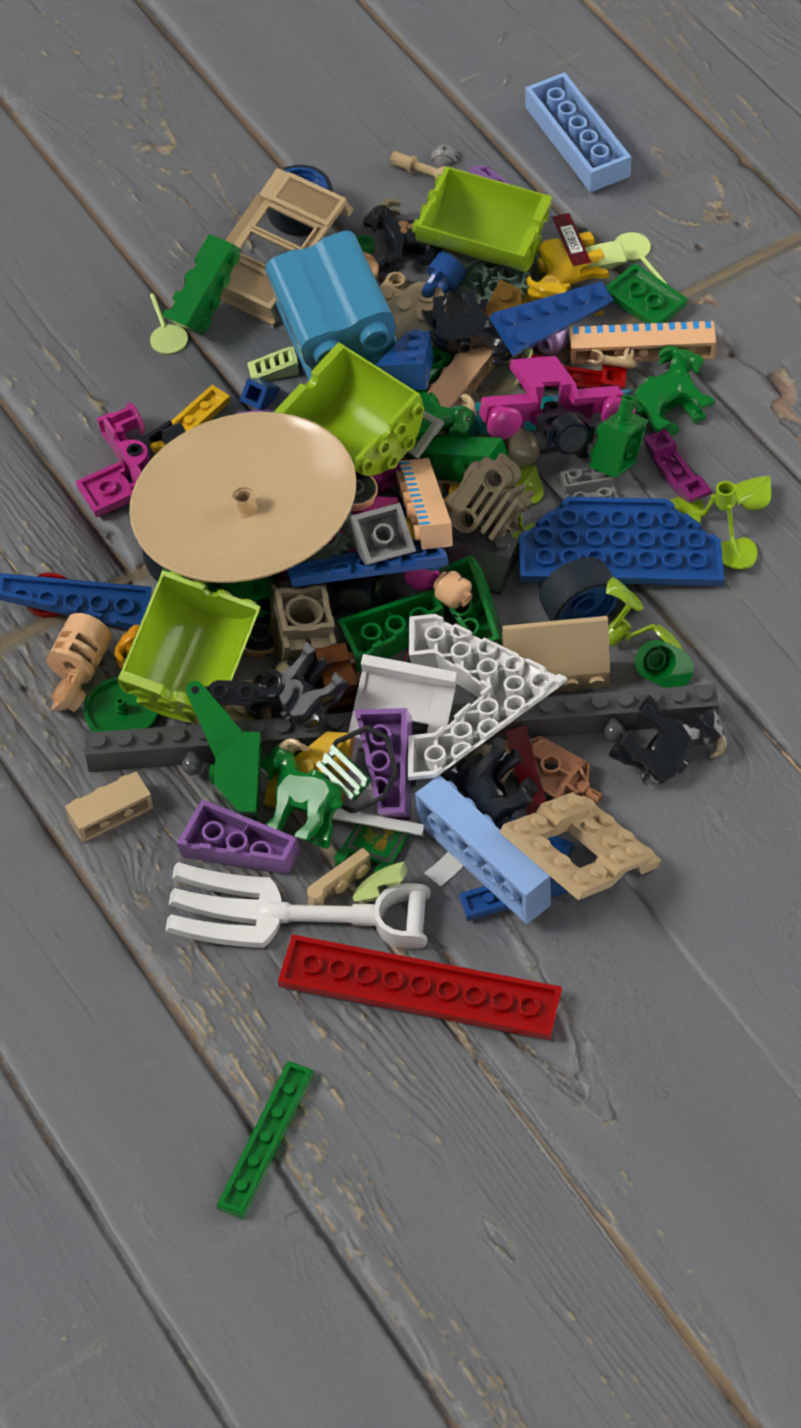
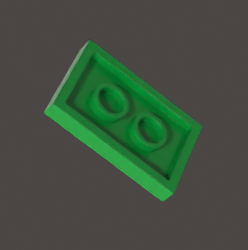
M636 263L605 286L615 304L644 324L666 323L688 304V299Z

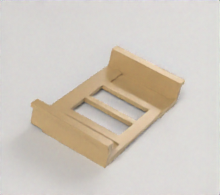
M277 168L261 192L253 199L225 241L233 243L242 249L251 234H254L288 251L305 249L323 239L340 213L349 217L354 208L348 205L345 197ZM269 208L314 228L302 247L257 227ZM240 253L239 262L233 267L230 274V282L222 292L221 302L274 327L279 320L275 311L277 299L266 274V265Z

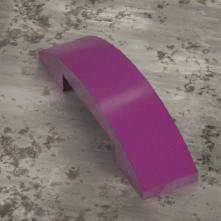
M662 429L658 434L655 432L643 437L646 448L656 467L678 496L691 503L712 494V490L701 475L695 476L679 455L677 444L666 429Z

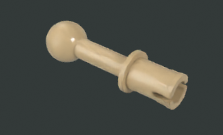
M394 151L390 160H393L390 161V165L406 169L410 174L415 170L435 177V180L437 175H442L445 166L437 169L417 161V156L413 155L411 157L398 151Z

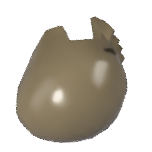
M520 427L514 436L503 440L509 458L519 468H526L538 459L540 445L536 437L529 430ZM489 433L478 435V437H492Z

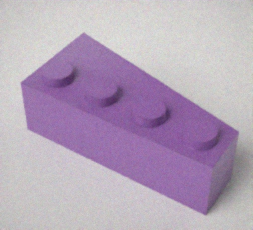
M407 708L354 710L359 728L371 726L390 737L398 774L387 798L376 803L378 814L382 817L408 821L410 820L411 780L408 779V735H412V716ZM365 731L360 734L372 780L371 785L374 798L383 794L393 771L385 739Z
M201 799L177 842L180 854L184 858L284 874L290 873L301 853L296 837L204 799Z

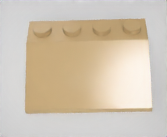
M607 616L502 626L503 647L519 654L524 659L528 658L546 667V671L555 675L559 673L567 677L568 681L553 692H574L583 689L597 690L610 687Z

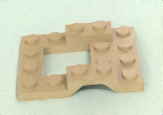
M573 792L541 803L536 813L503 824L499 832L577 900L612 887L627 871L635 869L642 875L657 869L662 861L654 854L651 848L644 846L634 837L633 833L624 829L611 815L596 806L592 799L584 795L578 796ZM568 831L598 857L594 863L578 868L571 862L568 856L553 847L548 838Z

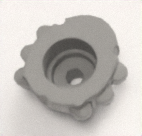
M442 144L432 151L431 160H434L435 165L438 167H450L451 164L457 162L459 155L457 154V149L450 145Z

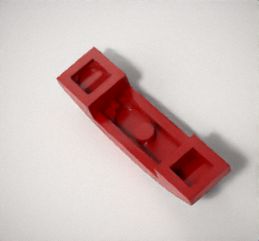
M532 354L531 358L547 357V356H540V355H533V354ZM563 365L576 383L577 389L618 386L620 390H625L626 368L602 365L601 371Z

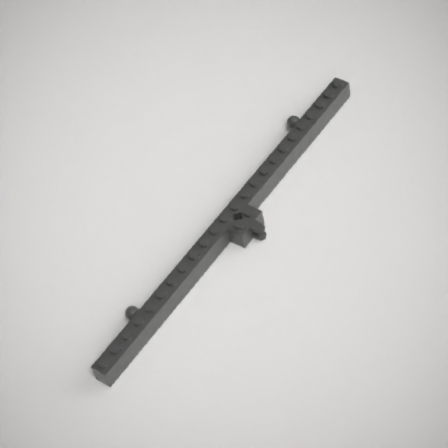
M716 684L545 697L486 741H494L496 738L508 740L506 731L525 725L529 738L604 732L605 737L609 741H621L626 733L625 730L654 728L637 716L640 712L638 708L647 695L653 697L657 707L669 717L700 725V721L694 716L695 713L703 714L707 709H714L717 715L719 713ZM468 703L452 704L448 725L454 720V715ZM353 712L324 714L323 722L312 728H303L295 721L289 723L284 717L234 722L242 732H260L262 739L261 759H264L274 747L286 739H297L308 747L326 732L348 733ZM412 722V735L427 734L428 725ZM200 724L85 733V757L89 772L182 765L186 774L197 775L202 771L203 763L215 762V757ZM303 750L295 751L294 756H297Z

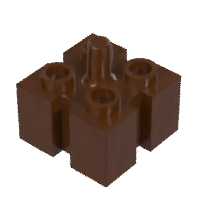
M346 642L315 649L317 651L315 654L317 661L324 657L332 665L318 679L320 689L331 683L335 672L341 675L350 685L344 691L339 702L327 709V714L353 712L362 671L355 672L354 667H356L353 652H348Z

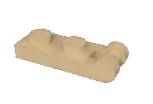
M364 848L360 849L311 884L307 889L308 905H325L324 902L335 894L344 892L348 885L357 878H363L371 869L370 854Z

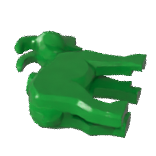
M667 346L660 350L658 355L662 358L658 364L661 366L666 362H671L669 371L656 377H648L638 386L633 397L637 399L635 414L647 416L649 423L657 434L662 429H666L670 436L679 433V427L675 423L667 421L664 418V412L680 406L689 415L693 423L697 424L706 419L702 409L714 406L715 399L702 394L693 384L689 375L690 371L697 375L699 374V368L704 365L703 357L686 349Z

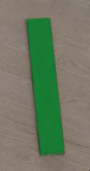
M287 1061L216 1205L217 1210L244 1220L314 1076L313 1069Z

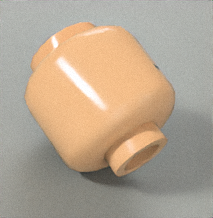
M454 570L441 573L433 585L435 597L451 609H456L460 605L466 606L472 598L470 593L472 588L471 582Z

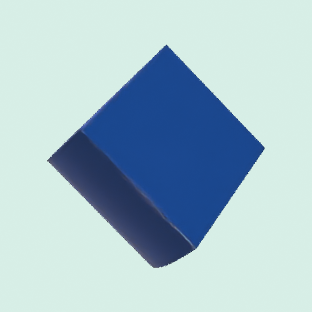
M247 378L240 401L259 410L266 409L274 401L281 387L261 378Z

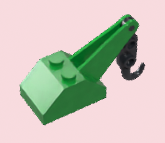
M270 668L267 672L277 678V686L273 689H264L249 681L216 680L209 686H204L199 681H192L186 686L187 697L215 757V764H210L209 770L211 785L215 786L217 794L235 813L258 821L260 764L262 757L260 732H242L220 705L249 706L262 700L275 699L281 695L285 688V679L281 672Z

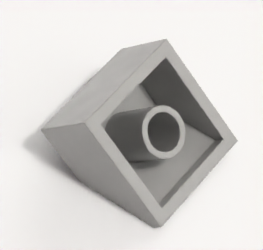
M400 503L353 515L346 524L354 549L366 566L416 552Z

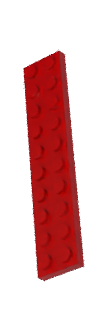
M294 934L291 935L278 979V987L546 1040H551L562 994V986Z

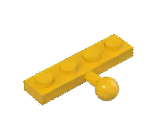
M212 384L172 419L171 422L173 425L178 422L181 423L186 431L206 423L231 402L230 395ZM163 440L151 444V449L155 454L165 446Z

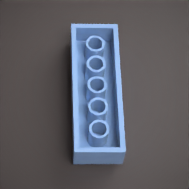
M565 72L525 87V108L590 193L631 177V156Z
M439 775L415 793L418 824H423L425 831L526 925L551 906V876L500 834V830L495 826L491 817L487 814L483 815L470 798H464L451 781L447 782Z

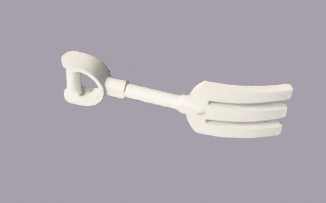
M180 862L174 866L173 880L211 891L259 898V900L216 897L174 888L170 892V906L208 917L256 924V926L212 923L171 914L167 918L165 932L223 945L264 948L274 938L281 924H288L289 922L352 923L353 926H376L382 940L393 947L420 949L427 944V937L423 934L425 903L430 898L431 890L423 884L404 883L389 887L379 895L375 904H353L352 906L292 905L288 902H282L280 892L270 877L227 874L197 868ZM409 901L406 931L392 929L383 922V914L390 906L398 902Z

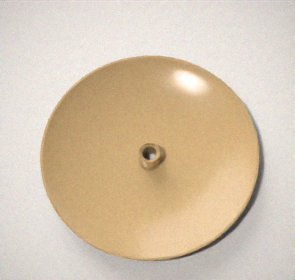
M249 412L229 415L208 421L186 431L164 446L149 461L138 477L132 491L129 511L130 522L134 536L144 552L153 561L169 571L179 573L189 579L204 582L235 583L251 581L280 573L305 561L324 547L338 533L345 523L355 500L356 473L352 459L344 445L332 433L312 421L294 415L275 412Z

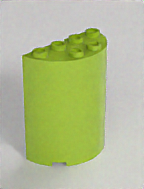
M446 166L442 175H437L435 188L430 189L427 204H423L421 207L420 218L414 220L412 232L415 233L416 240L497 265L528 272L535 260L543 238L541 231L544 223L548 221L553 196Z
M338 342L311 371L310 380L306 384L300 383L274 412L301 417L322 426L344 445L352 459L356 472L365 476H373L395 468L407 451L414 447L422 423L424 406L418 392Z
M162 570L118 677L119 686L126 694L137 696V703L155 713L178 721L195 723L198 718L187 697L186 686L192 681H199L204 686H209L216 680L232 681L261 606L256 605L250 599L236 598L225 590H218L217 593L207 590V585L201 581H190L183 578L179 573Z

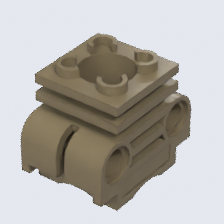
M500 453L494 461L485 457L481 462H472L464 473L461 485L445 501V505L451 509L449 517L452 526L462 533H470L483 527L480 530L483 534L492 531L488 537L491 540L498 537L503 538L507 533L511 534L519 523L516 519L521 512L526 513L531 507L533 501L530 499L534 495L532 490L523 493L526 489L524 484L515 487L521 477L519 466L503 453Z
M277 584L271 585L270 609L272 617L270 619V630L277 664L283 660L298 659L306 642L314 649L336 645L335 625L330 610L326 584H311L299 587V589H295L292 586L277 587ZM315 655L313 656L315 659L311 664H314L316 661Z

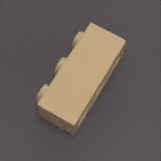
M137 771L124 775L107 786L99 787L82 798H76L65 806L68 820L82 843L154 808L151 794Z

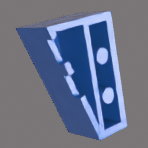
M416 329L405 333L376 366L413 390H427L433 362L430 331Z

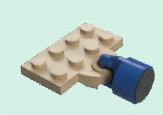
M440 252L427 267V273L430 276L428 281L414 283L404 291L386 281L380 286L395 321V336L398 341L405 333L412 330H432L428 327L422 316V309L426 311L433 309V297L444 296L448 291H455L467 275L466 267L454 255L448 252Z

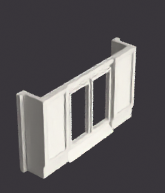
M363 654L361 661L362 673L348 733L359 729L354 710L407 708L412 716L413 723L428 725L427 733H435L442 726H448L456 690L457 672ZM360 734L355 736L351 760L355 764L358 750H364ZM349 769V774L361 784L362 780L358 776L353 775V771ZM435 778L416 780L415 787H411L410 820L408 821L380 816L376 804L357 813H349L341 808L337 809L333 815V820L424 837V825L418 824L415 793ZM347 781V786L354 792L355 788ZM371 783L356 801L351 800L345 794L344 804L355 808L374 799Z

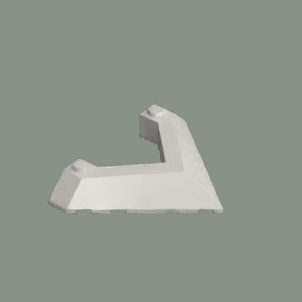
M437 614L409 617V657L411 663L457 672L456 684L478 697V699L473 704L468 703L456 713L454 720L447 727L442 726L435 733L408 735V779L436 778L567 682V677L559 673L557 675L546 671V667L528 658L524 659L519 654L486 638L480 639L472 635L470 630L457 624L451 625Z

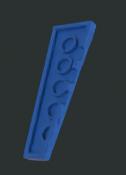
M601 281L494 312L489 319L514 357L534 347L536 343L549 339L553 334L564 331L568 326L577 324L585 317H590L610 306L614 300Z
M412 539L416 552L366 566L355 551L300 563L287 569L286 574L292 587H305L311 584L420 569L436 571L442 566H448L449 563L448 556L443 547L422 550L419 540L415 541V539Z
M0 573L1 601L67 616L74 613H84L95 617L104 624L124 629H130L134 625L141 624L152 593V587Z

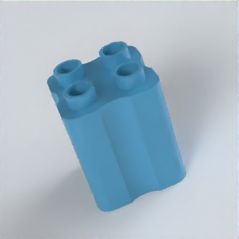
M338 232L321 239L311 247L291 250L275 256L266 264L265 270L277 299L275 303L278 313L308 381L311 378V371L338 342L375 366L398 342L395 336L396 325L393 315L353 232Z

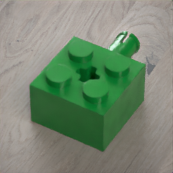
M631 395L621 396L618 412L598 425L596 430L597 442L590 452V458H592L590 468L617 478L636 464L648 420L633 414L637 402L635 397Z

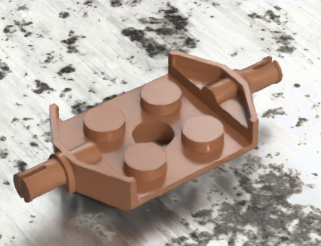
M542 736L530 740L543 792L554 798L573 792L578 796L584 795L599 804L603 794L590 787L589 762ZM503 740L505 743L504 746L510 752L511 750L509 742L507 740ZM555 763L558 767L554 770H548L544 765ZM515 767L513 768V771H512V780H513V781H515V779H516V777H517V773H516Z

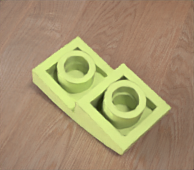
M621 241L606 242L585 248L586 252L601 248L605 256L604 259L599 260V263H592L585 267L599 266L609 270L627 263Z
M405 861L385 867L364 880L353 895L354 902L360 900L372 902L379 897L385 885L386 887H393L400 884L407 873Z

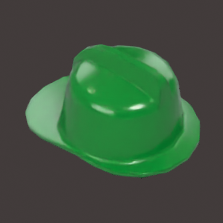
M657 639L648 641L636 653L635 667L638 673L645 679L662 687L685 686L693 676L694 665L690 656L683 650L665 641Z

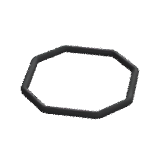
M363 726L336 739L332 743V745L337 746L354 736L369 731L385 739L393 771L381 796L355 808L343 804L341 809L349 813H357L385 800L398 774L390 737L371 726Z

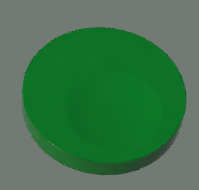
M118 677L107 679L96 685L90 691L84 703V717L87 727L91 732L154 728L160 714L137 703L138 697L134 694H126L119 686Z

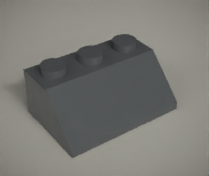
M452 526L453 546L443 547L448 556V563L451 564L469 555H473L482 567L489 591L501 595L518 560V539L505 535L503 538L498 537L491 540L488 537L492 531L483 534L480 532L482 528H479L470 533H462Z

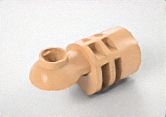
M84 613L71 614L47 656L46 661L49 668L59 677L63 678L51 697L54 700L51 709L54 711L69 709L75 712L86 696V692L81 690V685L91 680L112 640L110 629L93 616Z

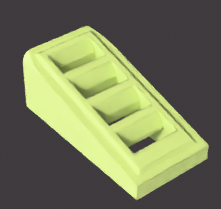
M294 346L281 349L247 363L251 378H261L268 381L299 375ZM261 368L262 372L257 373V369Z

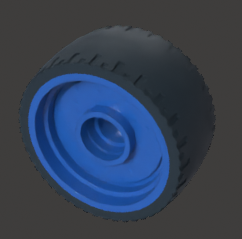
M299 164L286 166L281 169L333 192L328 176L316 167ZM271 208L267 211L271 224L283 233L307 235L314 229Z
M594 557L575 559L562 565L548 576L539 592L541 605L550 621L607 616L609 618L619 606L621 599L606 594L607 583L614 576L604 562Z

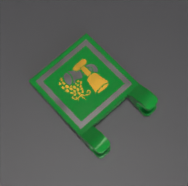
M356 823L344 845L335 855V867L364 848L370 854V862L378 865L374 870V873L395 863L411 834Z

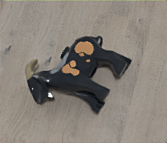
M394 198L384 200L374 207L363 219V225L372 228L373 232H376L377 229H384L387 252L379 263V271L393 272L395 261L403 264L404 253L424 254L420 258V265L429 266L442 251V248L416 240L415 233L412 232L415 219H400L396 217V215L401 214V211L393 208V206H400L401 202Z

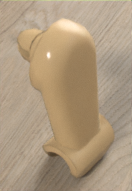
M629 348L624 351L623 356L616 357L606 356L601 351L592 349L591 352L597 355L598 361H588V364L591 366L608 365L626 368V370L634 369L637 365V362L632 360L633 349L628 354Z

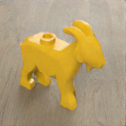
M590 231L579 233L585 248L595 244L594 237ZM561 238L543 241L538 248L539 259H537V266L540 273L544 272L546 276L540 282L533 281L531 276L527 277L528 295L532 299H542L566 292L571 288L570 285L584 280L609 278V272L605 268H600L599 266L585 267L592 263H599L600 259H604L603 251L599 248L587 252L591 263L573 266Z

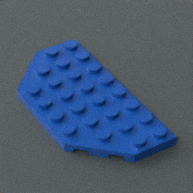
M566 497L561 501L559 507L554 511L550 510L536 521L534 527L529 531L525 530L519 535L520 582H545L548 576L562 565L575 559L594 557L604 562L613 576L623 584L723 586L724 572L721 539L714 534L710 535L704 531L699 522L687 513L683 515L674 508L675 504L668 499Z

